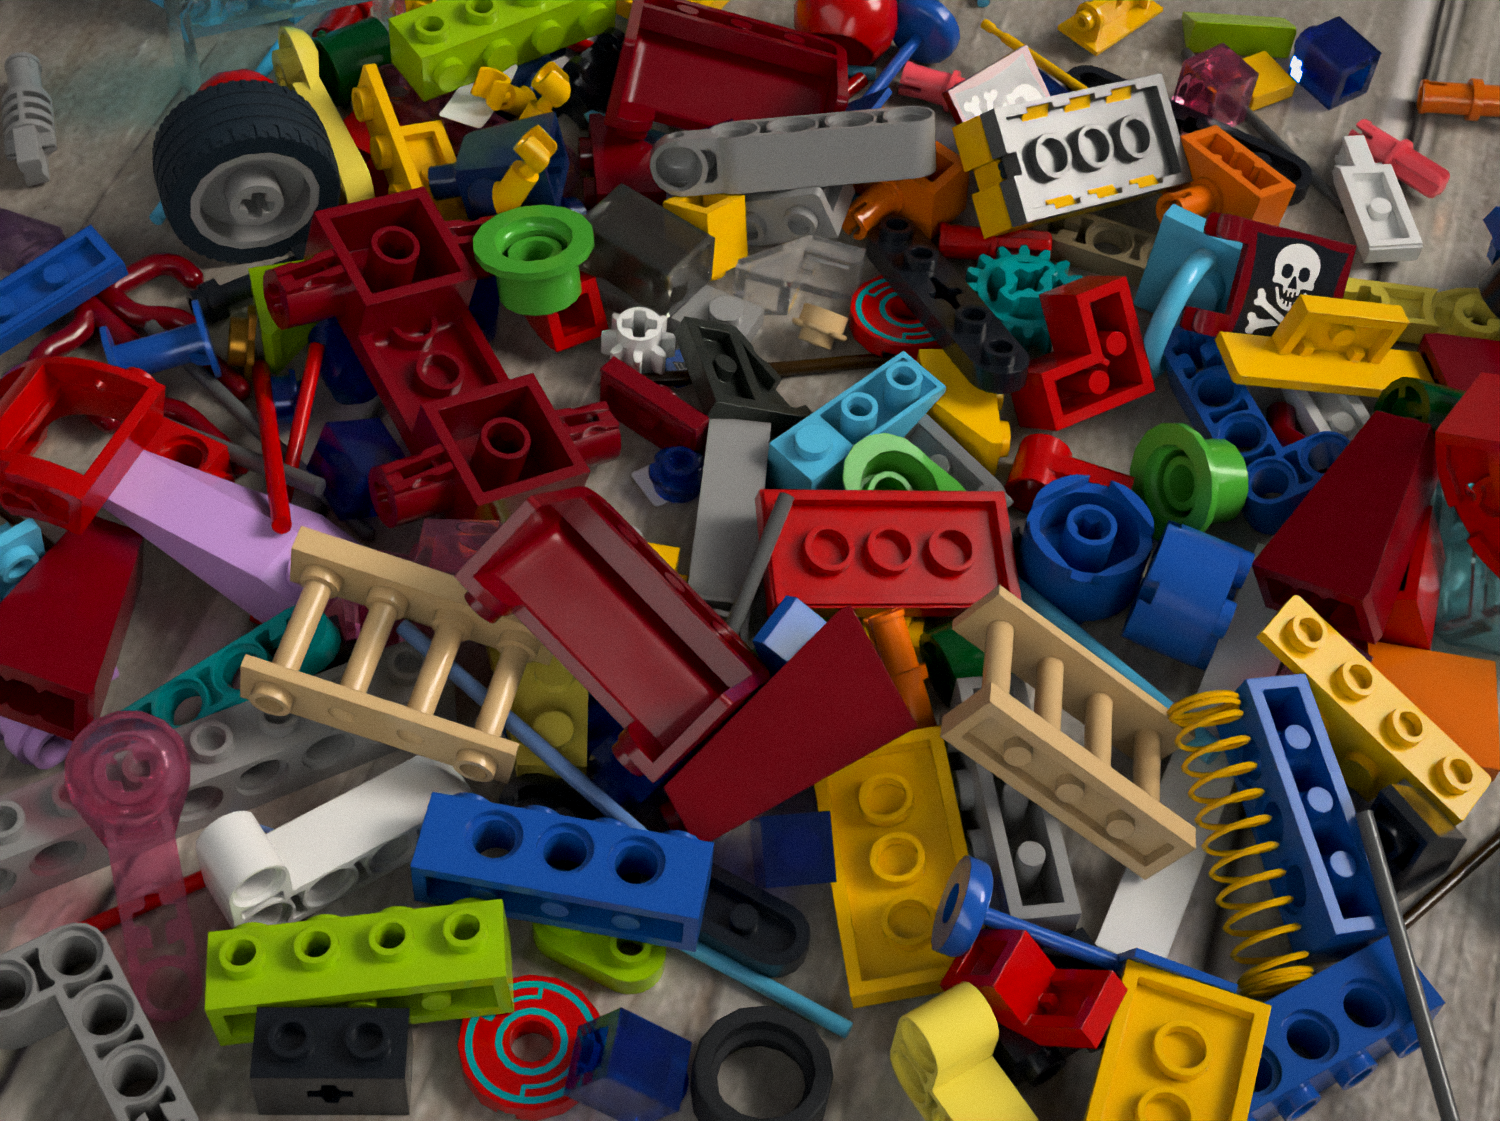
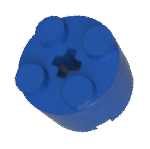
M1076 474L1056 479L1048 483L1037 493L1026 519L1016 556V567L1018 576L1080 626L1085 621L1102 620L1116 615L1132 602L1138 591L1151 554L1154 519L1144 501L1125 485L1111 480L1109 487L1101 484L1090 483V475Z
M1168 520L1153 552L1152 561L1145 577L1142 578L1124 623L1121 637L1181 663L1205 671L1218 640L1224 638L1237 607V603L1233 602V598L1237 588H1242L1255 554L1187 525Z

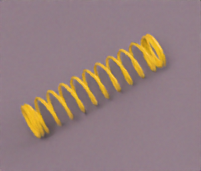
M1231 690L1207 691L1191 695L1173 703L1166 713L1169 716L1168 720L1170 723L1185 727L1175 738V746L1184 751L1193 752L1186 757L1181 765L1182 772L1191 777L1200 778L1192 785L1187 794L1190 799L1198 803L1208 804L1199 811L1194 819L1195 823L1202 828L1216 830L1201 845L1204 852L1213 856L1223 857L1214 863L1208 872L1209 877L1218 882L1233 883L1219 893L1215 899L1216 904L1230 910H1242L1227 919L1222 927L1223 931L1232 936L1250 937L1234 947L1229 954L1230 958L1241 964H1260L1243 973L1236 983L1238 988L1241 989L1239 994L1247 998L1276 995L1314 976L1312 974L1314 969L1303 965L1260 973L1280 964L1307 958L1309 953L1305 950L1272 957L1248 958L1237 956L1239 951L1254 943L1279 934L1298 931L1302 925L1293 923L1263 930H1233L1229 927L1237 920L1257 911L1292 903L1294 897L1288 895L1264 902L1238 904L1226 903L1222 900L1229 893L1248 884L1285 876L1287 870L1278 868L1242 877L1218 876L1215 873L1217 869L1235 859L1277 849L1280 844L1276 841H1270L1240 850L1210 849L1208 846L1210 842L1230 831L1269 823L1272 816L1268 814L1258 815L1230 824L1202 822V816L1223 804L1252 800L1263 796L1265 790L1262 788H1252L1222 798L1195 796L1194 791L1215 778L1241 775L1255 770L1258 766L1256 762L1248 761L1227 766L1214 772H1197L1188 769L1187 765L1191 761L1205 753L1235 749L1248 744L1251 740L1247 735H1239L1222 739L1206 746H1188L1181 743V738L1198 727L1221 725L1238 720L1243 716L1244 712L1238 709L1241 705L1238 693ZM1224 703L1210 709L1184 713L1194 708L1210 704Z

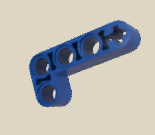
M1178 325L1172 330L1163 352L1170 388L1194 430L1199 432L1204 439H1226L1235 445L1237 449L1243 447L1254 448L1251 451L1240 452L1248 471V494L1241 512L1254 530L1263 534L1275 535L1324 475V473L1317 471L1329 468L1351 441L1346 436L1337 432L1323 431L1282 448L1246 386L1236 384L1231 380L1214 340L1216 337L1184 330ZM1196 368H1197V369H1202V368H1203V370H1201L1200 372H1198V373L1196 374ZM1226 403L1223 406L1210 407L1212 404ZM1271 492L1282 494L1274 499L1261 498L1264 494Z

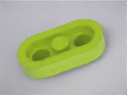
M532 922L533 939L543 955L615 992L638 994L649 990L660 980L664 972L666 947ZM625 943H635L643 950L637 955L628 956L621 953L618 948Z

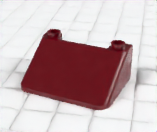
M633 0L603 125L614 127V131L623 137L643 140L647 137L648 131L652 129L653 122L690 131L710 129L714 125L731 121L844 112L849 100L847 51L840 44L824 37L687 0Z
M585 486L545 492L528 497L454 575L457 581L467 590L464 598L476 614L493 624L502 616L514 614L624 728L618 735V741L612 746L613 754L629 772L638 777L645 775L652 783L663 777L771 678L762 660L604 498Z

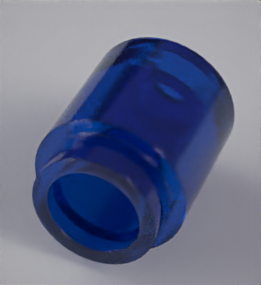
M336 317L318 322L308 335V345L317 342L325 347L319 375L333 398L345 405L363 404L375 398L378 394Z

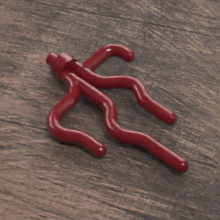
M160 252L142 257L126 267L128 271L127 276L74 308L72 321L66 327L45 338L30 351L26 361L41 357H64L86 342L93 335L95 329L99 331V327L104 325L108 327L114 344L118 345L141 338L128 325L144 329L145 321L156 320L162 328L171 330L195 323V316L183 309L139 304L131 300L126 294L159 276L173 277L185 288L193 290L197 284L204 282V275L191 261L178 254ZM217 355L222 377L216 379L240 402L246 400L251 393L248 381ZM204 365V367L215 377L211 365ZM165 396L164 417L235 444L198 410L184 401ZM83 414L99 431L105 434L115 433L121 425L119 420ZM231 463L232 472L235 476H243L250 471Z

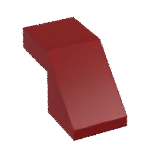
M981 929L971 948L962 956L955 957L939 984L945 992L962 981L971 983L985 997L998 1023L1038 1045L1097 1049L1128 991L1113 970L1056 969L1027 930Z

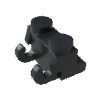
M608 27L598 36L596 42L564 65L562 70L569 76L571 93L567 102L562 106L552 108V111L556 112L557 118L564 113L583 130L589 124L584 116L585 113L595 110L606 114L625 34L620 29Z

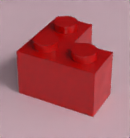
M1085 276L1038 294L1054 351L1030 360L1026 385L1021 390L1011 393L1020 427L1059 431L1156 391L1126 276Z

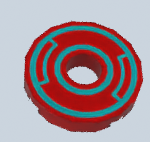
M882 275L864 282L852 295L848 326L854 339L870 353L883 357V351L890 354H899L904 350L917 361L919 349H942L918 319L909 321L898 318L899 316H909L917 319Z
M531 974L513 978L514 1013L463 1018L457 1045L458 1057L464 1082L482 1105L495 1112L499 1109L504 1113L515 1114L516 1119L538 1121L562 1115L587 1097L596 1083L597 1075L601 1071L605 1050V1034L598 1011L581 990L555 977ZM534 1033L547 1038L553 1047L550 1053L543 1059L534 1062L523 1061L516 1057L511 1050L512 1044L525 1034Z

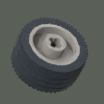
M246 79L240 81L233 80L228 81V83H218L215 86L211 85L181 101L176 108L170 111L169 115H166L164 122L159 126V131H156L152 148L153 173L164 213L179 240L185 246H188L190 250L196 251L197 254L204 255L206 258L216 259V261L220 262L226 261V263L236 262L237 264L274 259L279 256L282 257L288 253V248L302 242L307 243L314 211L336 207L339 204L341 189L339 170L326 129L311 104L307 100L305 101L303 96L298 95L294 90H289L286 86L252 79L251 81H246Z

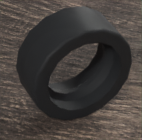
M770 1006L739 1008L716 1020L699 1041L692 1065L690 1081L693 1113L698 1121H823L834 1077L829 1049L816 1029L793 1012ZM757 1046L783 1052L794 1060L803 1072L805 1088L801 1101L794 1110L781 1117L759 1119L739 1113L727 1104L719 1093L717 1077L720 1066L728 1055L741 1048Z

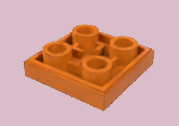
M1367 642L1362 655L1487 772L1493 782L1500 772L1496 661L1377 642L1376 645Z

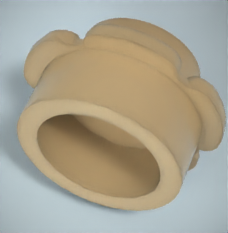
M804 303L799 319L792 318V323L801 328L798 336L800 340L827 350H831L834 340L839 342L847 340L843 332L848 318L835 312Z

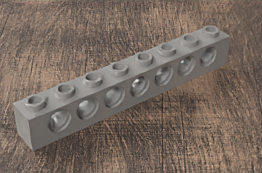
M427 632L424 633L429 639H431ZM406 640L384 648L367 694L407 706L425 657ZM348 662L313 676L339 684ZM447 678L434 716L457 723L455 683ZM248 700L0 795V909L205 828L224 815L236 811L250 810L400 749L291 713L286 716L271 715L257 709Z

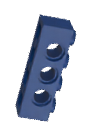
M1306 674L1245 679L1234 691L1239 694L1241 705L1238 709L1244 712L1243 716L1238 720L1216 725L1221 740L1239 735H1247L1251 738L1248 744L1235 749L1225 750L1229 766L1248 761H1254L1258 764L1255 770L1233 777L1238 792L1252 788H1262L1265 790L1263 796L1242 801L1247 818L1264 814L1272 816L1269 823L1251 827L1256 845L1270 841H1276L1280 844L1277 849L1260 853L1265 871L1278 868L1287 870L1285 876L1270 879L1269 883L1274 898L1288 895L1294 897L1292 903L1278 906L1284 925L1293 923L1302 925L1300 930L1287 933L1293 953L1304 950L1309 953L1307 958L1296 960L1297 965L1345 959L1388 934L1355 817L1356 810Z
M432 792L410 866L414 901L442 906L451 905L453 902L464 898H479L486 901L502 899L507 918L696 952L711 880L714 842L699 840L696 836L679 830L659 833L631 828L613 818L602 817L587 820L559 815L555 810L541 805H528L520 808L492 803L474 793L461 792L448 795ZM490 848H503L509 851L508 854L499 858H488L481 855L482 852ZM562 860L573 861L580 865L570 871H560L551 867L555 862ZM629 873H641L648 876L650 880L641 884H631L622 880L621 877Z
M1389 935L1264 1002L1272 1007L1254 1086L1257 1092H1253L1247 1121H1271L1279 1115L1284 1121H1294L1319 1103L1322 1098L1319 1094L1321 1091L1335 1083H1338L1342 1090L1350 1089L1362 1082L1377 1069L1378 1063L1376 1060L1392 1051H1394L1398 1058H1404L1420 1048ZM1417 967L1433 1021L1446 1002ZM1346 1013L1357 1015L1368 1027L1357 1025L1350 1020ZM1288 1043L1302 1046L1311 1054L1313 1059L1300 1057L1290 1048Z

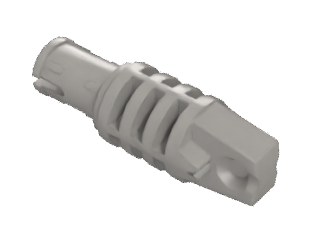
M17 52L10 55L4 64L8 90L3 94L0 102L4 147L7 160L17 161L19 170L24 173V180L27 186H32L50 181L49 156L54 151H57L53 103L50 95L42 88V66L38 57L27 52Z

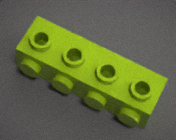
M438 0L388 19L391 62L425 102L474 83L480 67H491L503 72L515 64L517 66L599 35L608 27H615L616 0Z
M464 898L453 902L451 905L416 909L406 906H392L378 913L345 917L320 914L300 922L273 925L249 922L229 930L208 932L205 990L206 1015L220 1046L253 1042L257 1007L410 1008L411 1024L514 1013L511 935L503 900L486 901L479 898Z

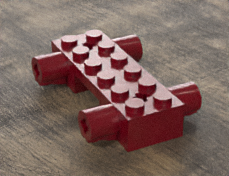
M424 186L314 211L304 253V261L298 263L290 262L266 270L263 276L264 298L272 320L281 330L336 317L406 444L411 456L373 466L369 471L368 485L372 504L384 525L388 528H395L443 513L461 544L460 526L467 523H478L498 530L531 495L585 486L591 472L589 468L618 458L621 451L620 424L613 417L606 401L593 402L576 408L555 410L534 373L513 379L508 378L468 307L476 282L495 276L484 271L475 260L473 237L480 226L495 215L480 217L469 222L459 219L444 221Z

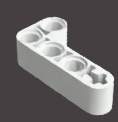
M417 755L266 834L252 812H232L209 824L196 840V852L203 880L232 929L240 924L258 922L266 925L298 922L412 861L432 792L448 795L473 792L463 777L454 770L453 766Z

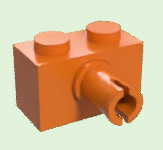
M936 141L937 168L933 174L915 179L852 184L855 191L861 195L850 204L842 229L850 235L859 226L860 228L853 234V238L862 240L867 236L869 229L880 223L883 218L890 214L908 218L931 240L940 232L941 222L949 224L966 209L970 171L964 172L960 155Z
M1217 125L1180 136L1193 181L1161 193L1162 196L1158 199L1155 208L1156 216L1160 223L1171 205L1176 204L1205 219L1209 212L1214 211L1279 226L1295 191L1296 185Z

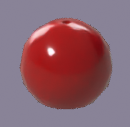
M796 0L794 4V28L798 31L827 38L843 46L847 51L848 65L867 66L887 51L898 30L897 0Z

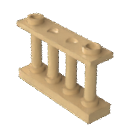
M301 526L291 548L290 581L300 584L303 588L272 662L245 654L240 666V697L248 699L254 707L271 715L286 716L291 713L451 765L457 773L470 780L489 782L494 779L508 784L519 743L501 737L526 664L535 661L549 666L553 654L514 614L502 616L494 624L481 618L466 602L464 594L467 590L453 575ZM335 597L364 605L369 609L339 684L299 671L327 602ZM402 618L431 627L435 631L407 706L367 694L395 620ZM467 640L495 648L501 653L474 728L434 716L460 643Z
M1001 585L953 619L952 630L984 652L982 686L979 691L942 716L940 734L942 739L1144 880L1196 849V828L1160 803V762L1179 749L1175 746L1174 740L1178 733L1185 728L1184 726L1174 725L1169 722V716L1166 713L1168 708ZM1011 672L1035 689L1034 712L1009 694ZM1062 709L1085 725L1084 747L1061 732ZM1195 729L1181 738L1183 745L1195 739ZM1112 745L1133 760V783L1111 767Z

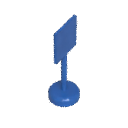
M900 0L897 3L898 30L893 41L900 50L864 95L847 104L846 111L881 108L893 93L887 86L910 58L924 64L941 63L952 55L960 40L959 26L953 14L937 0Z
M965 855L957 863L946 884L936 912L931 938L932 950L950 957H959L968 951L978 937L982 925H986L994 929L1027 930L1038 945L1106 970H1113L1120 977L1127 960L1130 959L1234 994L1237 991L1238 984L1148 951L1134 948L1115 954L989 908L994 882L991 868L986 862Z

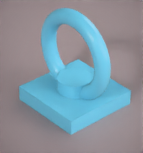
M1172 204L1163 216L1133 303L1153 313L1143 337L1153 379L1166 371L1163 352L1172 330L1180 325L1185 306L1225 314L1243 243L1205 235L1204 225L1206 219L1176 204Z

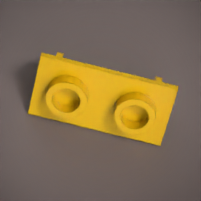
M1153 0L1086 1L1077 7L1075 15L1059 24L1057 30L1093 55L1098 56L1162 13L1163 7Z

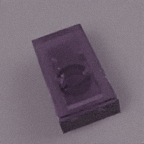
M0 207V269L13 273L66 240L61 227Z

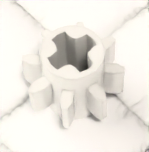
M633 307L623 311L621 314H612L611 330H603L601 334V353L610 355V359L615 356L641 374L655 372L663 375L665 373L666 358L675 357L676 337L673 333L666 332L667 317L665 315L659 316L648 308Z

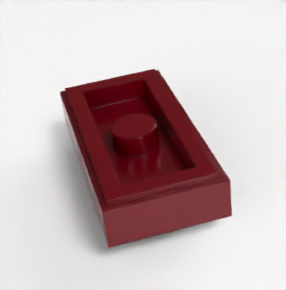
M615 356L600 368V401L607 402L610 412L617 421L692 469L705 458L709 428L708 416L678 398L669 387L656 384Z

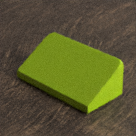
M1183 11L1181 17L1185 46L1193 53L1251 56L1266 51L1273 58H1289L1297 34L1295 25L1281 17Z

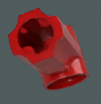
M1038 433L1030 434L1021 441L1004 488L1006 489L1005 493L1014 501L1011 506L1028 514L1037 493L1048 483L1061 477L1076 474L1090 475V483L1109 487L1112 480L1125 485L1129 489L1132 488L1135 477L1073 458L1071 450L1062 440L1052 435Z

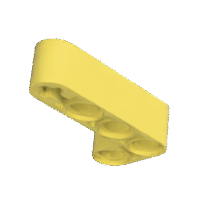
M962 981L901 1016L890 1049L892 1068L899 1083L925 1121H1039L992 1056L999 1038L997 1020L985 997L969 982Z

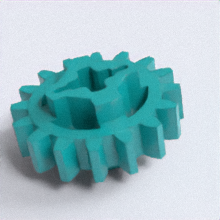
M1021 245L1018 254L1011 255L1004 246L998 247L995 260L988 255H980L977 268L969 267L967 269L965 281L1027 353L1030 346H1037L1043 354L1050 353L1052 343L1038 294L1083 277L1082 275L1068 276L1070 262L1067 260L1057 264L1050 262L1051 251L1045 249L1036 257L1030 255L1027 245Z

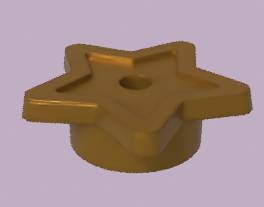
M250 304L247 306V318L230 317L227 365L243 366V378L248 382H251L252 368L254 366L257 324L256 306Z

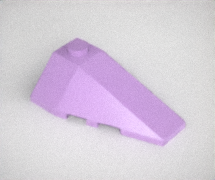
M146 450L141 452L102 506L262 624L285 609L296 605L303 588L300 584L290 581L291 548L301 526L362 545L323 515L289 503L292 528L285 534H278L273 531L271 526L268 495ZM338 597L328 600L323 612L324 614H326Z

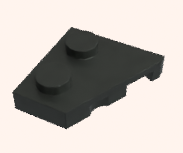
M684 316L674 335L703 414L708 416L709 419H741L771 423V430L786 432L813 413L806 405L797 408L791 407L777 392L776 388L782 381V378L768 362L756 354L753 345L736 326Z

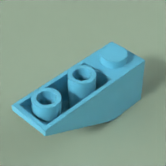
M903 350L769 443L765 489L845 490L842 482L843 464L852 446L868 435L889 433L905 437L946 391V386Z

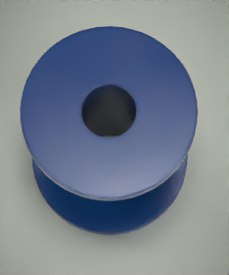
M198 299L191 301L196 318L195 323L122 344H114L106 325L99 327L104 352L110 365L124 369L136 367L151 375L194 363L201 366L211 365L215 378L222 377L216 351Z

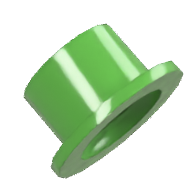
M551 205L517 207L492 217L480 226L473 237L474 258L484 271L496 276L499 301L506 309L522 315H548L566 309L576 302L581 294L579 265L588 259L594 248L592 225L582 214L565 207Z
M1161 423L1148 430L1135 448L1130 466V476L1135 477L1131 490L1144 501L1154 519L1153 538L1159 541L1168 520L1205 532L1210 524L1226 523L1236 518L1244 507L1248 494V471L1244 458L1237 447L1226 439H1204L1199 432L1185 423Z

